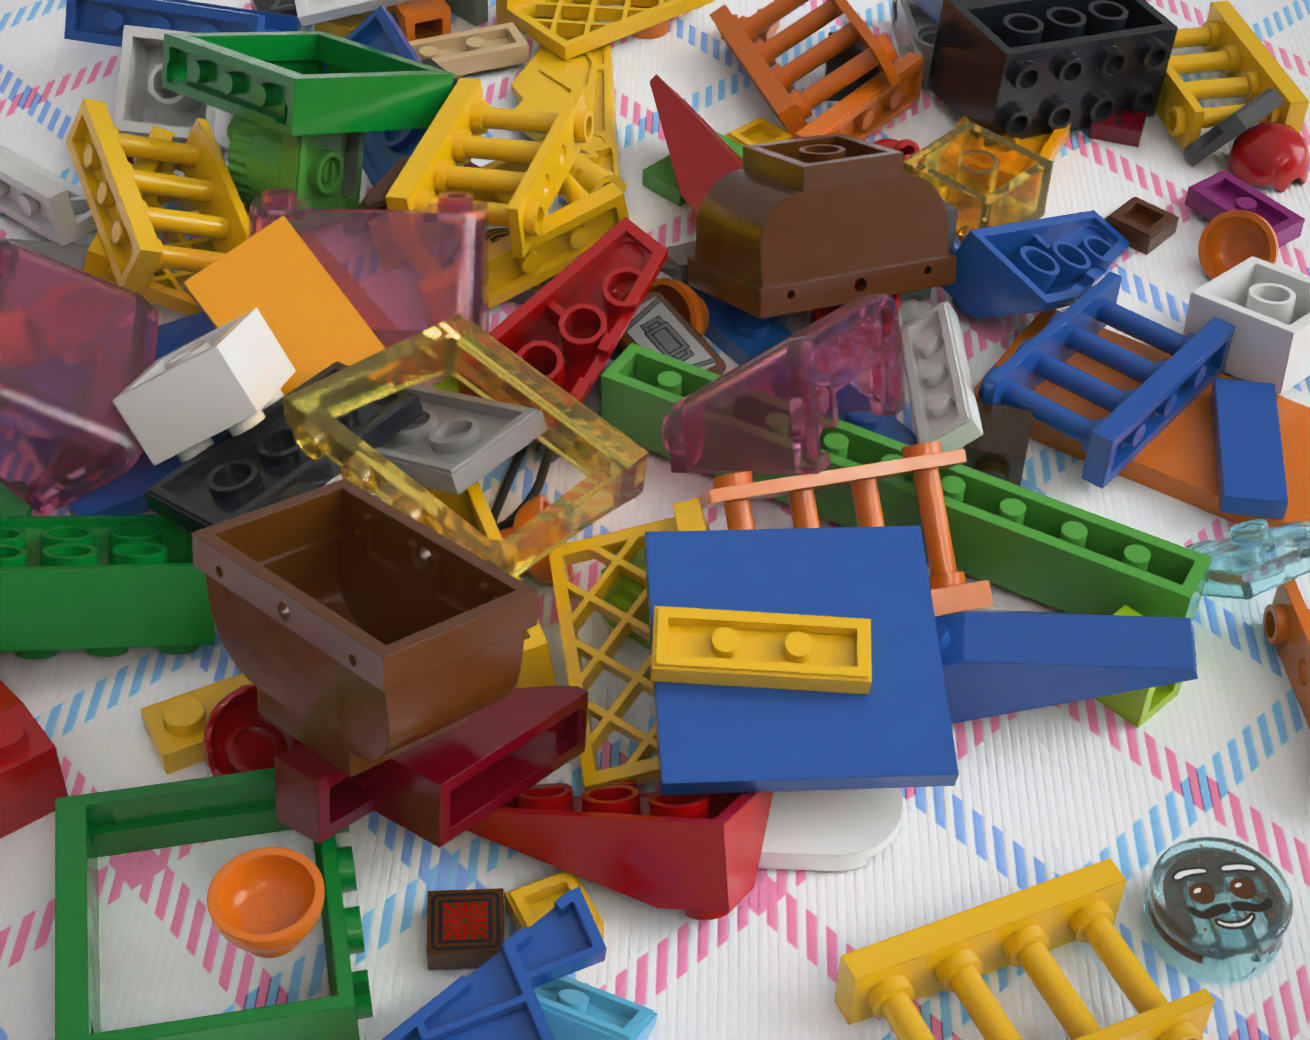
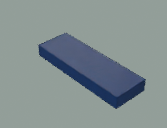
M1214 378L1210 394L1219 510L1222 513L1284 519L1288 506V495L1275 384Z

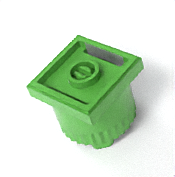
M234 116L227 128V135L231 142L227 156V168L242 203L249 207L276 214V220L284 215L296 232L347 221L358 207L360 200L365 132L289 136L239 116Z

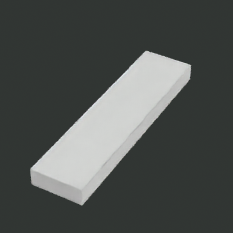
M948 301L942 302L902 326L899 334L917 443L940 441L942 452L958 450L984 434L959 318Z

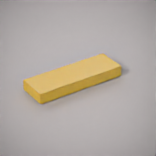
M654 606L650 681L869 694L872 683L871 619Z

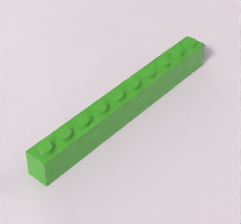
M631 343L601 375V432L714 476L752 471L753 482H760L903 459L901 448L910 446ZM961 464L945 470H939L957 570L964 571V573L982 580H989L992 584L1067 613L1112 615L1126 604L1143 616L1190 618L1191 622L1195 618L1213 557ZM913 475L878 480L877 485L885 526H921L925 557L928 558ZM851 485L814 491L818 516L846 527H858ZM787 495L773 497L776 500L789 504Z

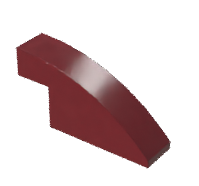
M578 686L514 688L504 700L470 715L468 723L351 778L304 744H300L275 757L276 819L317 844H321L365 815L375 811L440 848L585 751L589 691Z

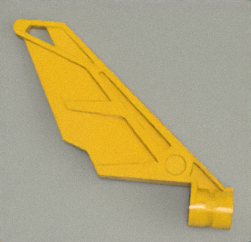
M562 18V20H570V21H585V22L587 21V20H580V19H564V18ZM559 35L567 41L575 37H578ZM611 43L566 61L542 45L511 83V92L519 102L515 109L559 113L572 88L583 87L586 110H591L593 113L594 128L590 142L583 144L573 163L576 174L573 178L589 194L612 182L623 193L626 192L627 183L620 178ZM522 132L534 141L547 135Z

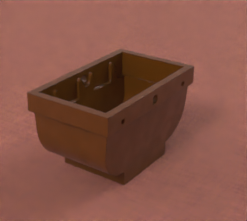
M833 133L743 146V169L733 171L719 179L707 192L700 205L696 222L695 256L687 257L688 285L757 318L763 319L956 284L957 256L950 254L948 251V220L946 207L941 195L927 180L903 172V152L846 134ZM860 279V285L855 289V283Z
M346 479L192 532L193 566L205 573L211 613L217 632L236 666L246 678L257 686L258 712L350 778L468 723L470 715L504 700L516 686L522 664L525 630L537 625L538 591Z

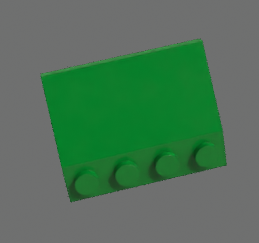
M158 514L0 517V652H15L17 657L39 660L56 656L58 650L86 649V652L93 656L115 657L127 653L128 648L156 647L157 651L165 654H187L196 651L197 645H215V623L209 603L205 573L193 566L192 532Z

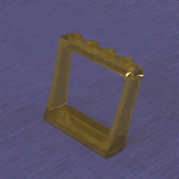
M461 313L283 397L285 423L293 429L296 443L307 456L314 460H319L325 455L340 466L343 479L348 480L370 494H376L387 504L515 578L586 527L643 492L649 452ZM448 375L460 380L482 398L542 410L548 430L537 439L587 477L507 538L492 540L479 532L335 418L402 389L439 376Z

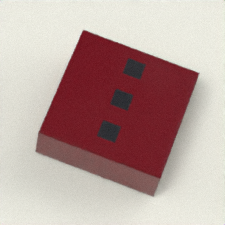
M1130 109L1114 112L1108 120L1092 121L1089 138L1138 147L1147 111L1134 114Z

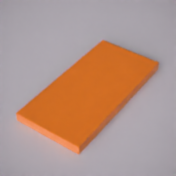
M1053 309L1039 312L994 366L1000 367L1014 355L1022 341L1027 338L1032 339L1041 332L1058 310ZM1105 328L1096 334L1154 363L1160 360L1167 361L1172 357L1159 349ZM1078 352L1065 362L1124 392L1130 388L1136 390L1142 384ZM1221 374V375L1218 377V378H1223V379H1233V380H1237V379H1235V378H1232V377L1227 376V375H1224V374ZM983 378L974 387L976 401L981 403L982 399L979 398L978 391ZM1044 380L1033 390L1092 421H1095L1097 418L1105 419L1111 413L1047 380ZM1213 382L1117 474L1302 550L1310 538V407L1276 395L1288 495V506L1284 519L1220 512L1210 394ZM1032 418L1029 433L1030 439L1085 461L1086 452L1082 450V443Z

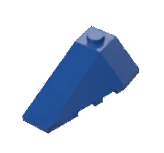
M1095 210L969 230L955 253L957 256L956 284L941 287L952 297V302L957 309L972 316L974 319L1037 313L1067 307L1076 302L1081 292L1088 285L1092 286L1124 254L1131 243Z
M974 610L935 617L951 724L1198 679L1194 627L1190 618L1010 610Z

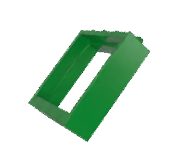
M323 31L164 33L162 88L289 136L426 129L431 125L453 87L454 73ZM324 63H327L326 74H323Z
M275 768L55 798V1040H360L357 1019L373 1017L368 970L355 972L351 970L350 955L365 952L360 907L344 908L342 893L357 891L352 846L337 848L335 835L321 844L313 841L316 866L322 874L325 886V898L321 917L330 990L329 997L101 1032L98 857L292 830V828L276 819ZM349 826L337 834L350 832Z

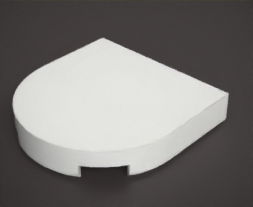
M901 788L773 792L758 868L848 871L866 865L868 858L876 855L897 839L903 812Z

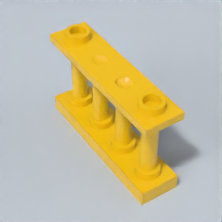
M1229 1L1211 2L1207 20L1201 27L1177 30L1172 49L1202 46L1207 51L1206 53L1170 56L1155 110L1165 125L1168 134L1175 139L1183 152L1186 146L1199 138L1201 129L1213 128L1245 105L1203 108L1198 100L1240 96L1242 100L1248 103L1269 88L1271 90L1275 88L1285 103L1257 123L1274 121L1290 125L1301 133L1309 100ZM1221 71L1227 78L1184 82L1179 75Z
M459 78L385 196L394 245L415 247L427 226L432 225L435 220L509 227L513 257L524 258L534 237L542 234L546 215L583 144L589 143L592 138L594 118L592 111L586 110L584 88L573 87L560 112L555 113L490 107L487 101H483L481 79ZM488 129L547 134L543 142L481 137L482 134L487 133ZM471 158L530 163L526 172L463 167L465 163L470 162ZM453 189L514 194L509 204L444 198Z
M83 98L65 142L120 293L143 295L153 273H157L160 268L198 273L255 235V231L222 156L221 147L216 142L207 119H196L186 143L119 133L118 128L113 125L104 101ZM126 156L179 164L185 177L133 169ZM140 193L193 200L196 202L200 214L149 207L146 201L142 200ZM155 231L208 237L211 239L215 252L163 245L161 240L157 238Z
M546 135L535 141L543 142ZM494 160L480 168L526 172L530 163ZM572 165L558 192L568 205L546 216L542 234L534 237L524 258L513 257L510 234L492 242L477 224L435 220L432 225L427 226L415 247L394 245L388 213L369 222L382 263L387 269L409 259L423 278L416 281L429 323L441 335L559 274L625 217L629 219L625 196L613 182L589 194L573 178L576 174ZM453 189L444 198L509 204L514 194ZM458 235L472 254L443 267L429 248Z
M1111 858L841 955L834 999L848 1025L872 1016L885 1018L898 1040H935L913 1001L942 990L956 994L984 1040H1022L981 977L1009 965L1024 969L1070 1040H1203V1033L1215 1002L1206 988L1174 1001H1167L1114 927L1127 880ZM1076 940L1081 943L1088 942L1138 1015L1101 1029L1049 950Z

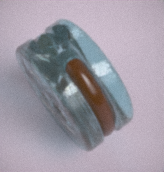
M1196 837L1174 844L1158 858L1153 867L1142 903L1141 923L1144 935L1155 953L1179 973L1205 983L1220 985L1238 984L1260 976L1275 961L1291 922L1293 898L1290 887L1280 870L1260 852L1243 843L1226 838Z

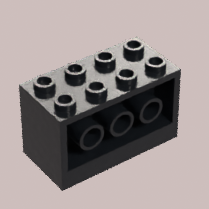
M943 0L927 87L960 119L966 116L970 120L969 128L979 138L986 134L988 136V145L1002 143L1004 134L1020 140L1053 133L1054 130L1065 128L1070 123V131L1091 127L1092 121L1108 120L1114 112L1130 109L1134 114L1147 111L1146 117H1150L1155 114L1178 27L1146 0Z

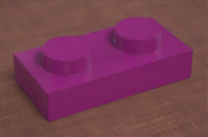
M1225 170L1188 187L1185 205L1204 216L1209 222L1219 214L1227 211L1246 210L1260 215L1272 226L1277 236L1278 248L1301 236L1305 218Z

